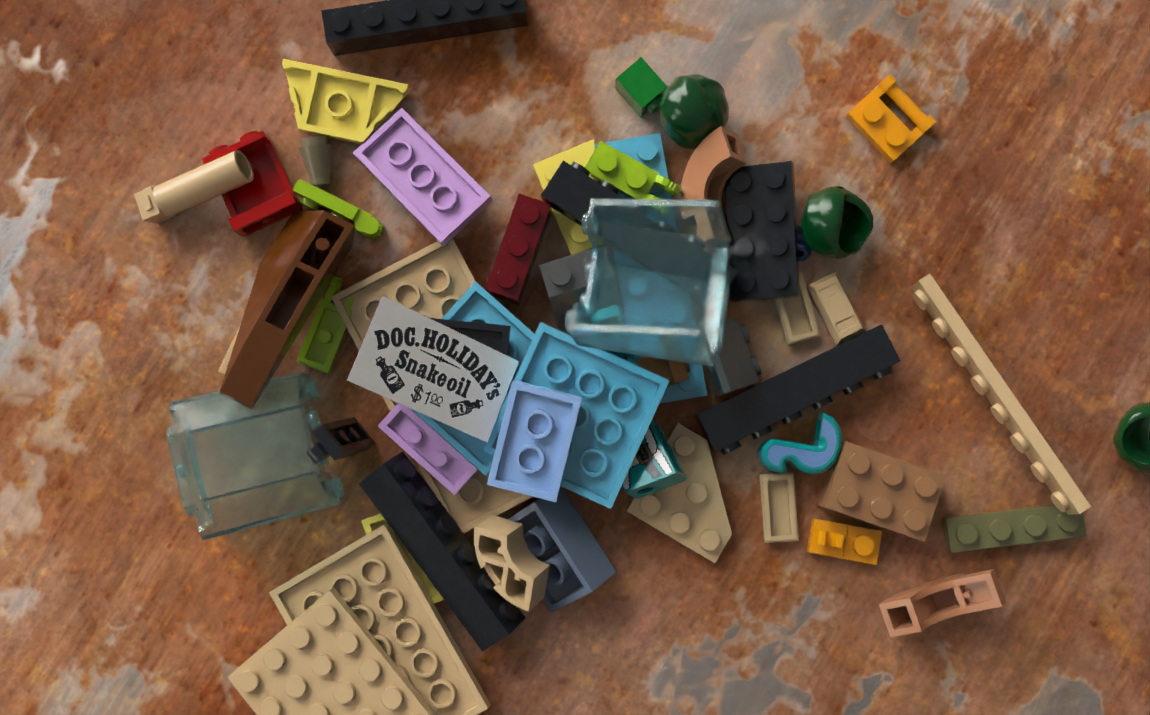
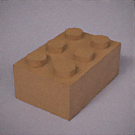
M843 441L836 463L829 468L817 506L902 536L925 542L946 476L848 441Z

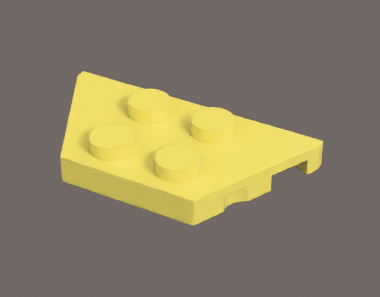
M283 59L282 61L289 84L290 98L295 108L294 114L297 126L303 133L327 136L328 138L362 145L385 123L410 90L409 85L288 59Z

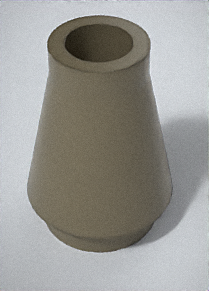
M316 136L301 139L302 147L298 149L309 175L311 185L323 186L331 184L332 144L328 143V137Z

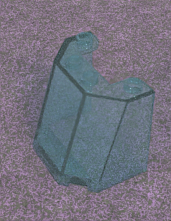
M590 199L588 213H584L582 218L583 233L588 234V238L593 246L592 259L586 263L585 279L588 282L586 293L581 294L580 303H574L572 310L567 311L565 318L566 330L570 332L577 346L714 366L716 352H721L723 347L730 287V272H726L729 234L720 201Z
M300 372L271 379L253 409L221 395L220 391L170 402L169 411L173 419V426L167 427L166 436L181 500L188 516L195 514L198 533L203 540L341 505L340 497H344L342 482L339 477L334 478L331 472H326L325 465L329 463V458L315 464L306 453L319 443L312 432L320 426L316 410H311V407L315 406V399L320 396L316 380L314 378L310 379L309 374Z

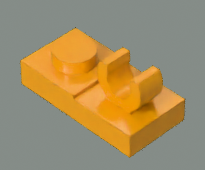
M812 518L807 552L877 565L882 531Z

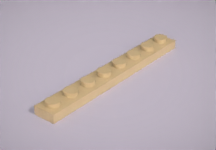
M931 274L917 281L911 287L914 291L912 294L914 301L919 308L927 310L933 319L932 326L935 332L941 338L947 339L953 348L951 353L955 361L960 366L967 368L972 376L971 383L980 395H985L992 405L990 410L999 423L1005 424L1011 432L1010 439L1015 448L1020 453H1025L1031 461L1032 465H1030L1034 476L1040 482H1045L1053 493L1050 497L1054 505L1061 512H1066L1067 515L1081 514L1089 509L1091 505Z

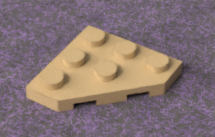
M677 423L667 440L687 480L645 497L633 498L626 511L711 562L716 563L730 539L732 531L708 441Z

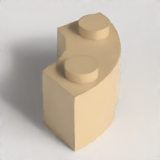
M491 515L474 527V546L480 567L485 568L495 584L493 588L504 599L529 612L545 597L550 565L538 560L528 549L524 539L522 523Z

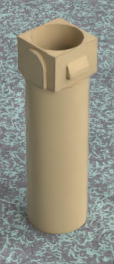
M236 150L157 186L152 185L135 193L134 196L142 220L159 224L175 217V215L252 182L254 174L246 156L241 151Z

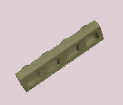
M1054 504L942 518L946 549L950 553L1086 536L1083 512L1081 514L1067 515L1066 512H1061Z

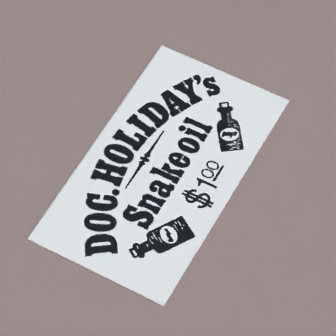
M382 295L347 381L488 443L519 361Z

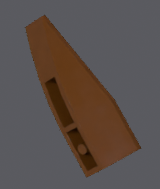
M324 210L293 212L259 265L221 385V395L250 409L254 408L353 246V224Z

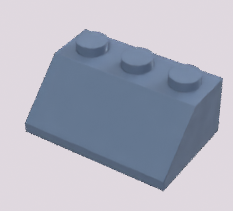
M561 486L556 502L539 498L508 518V520L523 524L524 539L528 549L538 560L550 565L543 600L551 613L593 592L616 573V570Z

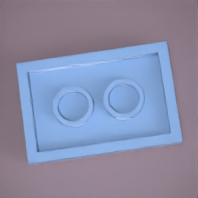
M513 380L487 485L556 502L583 397Z

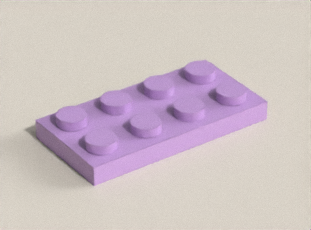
M403 108L398 110L353 152L356 158L443 247L493 201L491 196Z

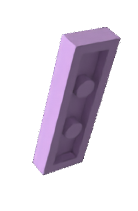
M398 403L378 425L383 432L453 495H456L478 471L471 462L413 410Z

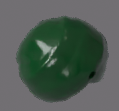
M699 74L676 77L665 88L658 104L662 128L676 144L686 149H696L715 129L720 126L725 128L729 118V106L722 85Z
M834 186L825 188L811 194L807 199L801 221L804 240L812 251L827 258L841 259L850 254H856L872 232V212L860 197L844 187Z
M1150 402L1139 403L1131 407L1121 417L1113 435V444L1118 456L1142 474L1150 473Z

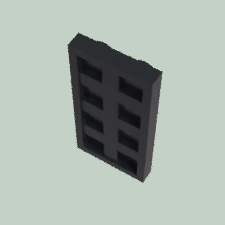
M786 161L742 166L726 181L727 227L732 242L728 243V256L734 263L732 268L738 271L730 284V301L740 302L800 297L794 163Z

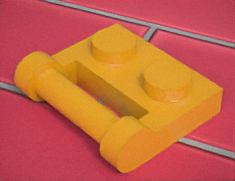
M889 74L845 116L890 164L937 122L931 115L926 116L896 84L898 80L892 74ZM886 93L917 127L910 131L880 100V97Z

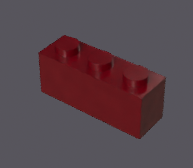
M520 193L518 194L485 288L491 296L520 305L552 214L551 204Z

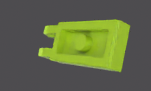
M602 141L598 143L585 166L590 172L589 176L600 182L601 180L607 181L616 187L619 193L642 204L644 203L664 214H668L671 206L665 200L649 194L653 185L674 196H678L681 191V187L674 182L659 176V173Z
M301 179L297 180L293 191L301 197L299 203L314 211H317L320 206L330 211L331 214L347 222L354 223L356 230L366 237L369 236L373 240L374 238L378 239L383 234L384 226L381 225L382 223L375 216L372 217L371 214Z
M338 277L332 279L324 300H320L296 361L327 374H330L348 330L331 296L339 293L341 290L342 279ZM348 296L344 304L349 317H351L353 312L351 307L355 300V297Z

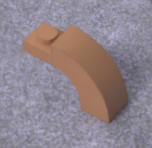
M722 126L711 132L693 152L685 168L680 191L683 217L697 221V232L704 242L719 247L732 242L721 207V195L724 185L737 169L747 164L738 135Z
M995 569L972 574H967L966 572L954 574L912 587L882 601L879 607L891 638L922 632L939 621L966 613L1002 607L1007 602Z

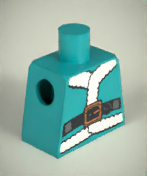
M653 420L621 486L626 494L636 499L687 480L660 425Z

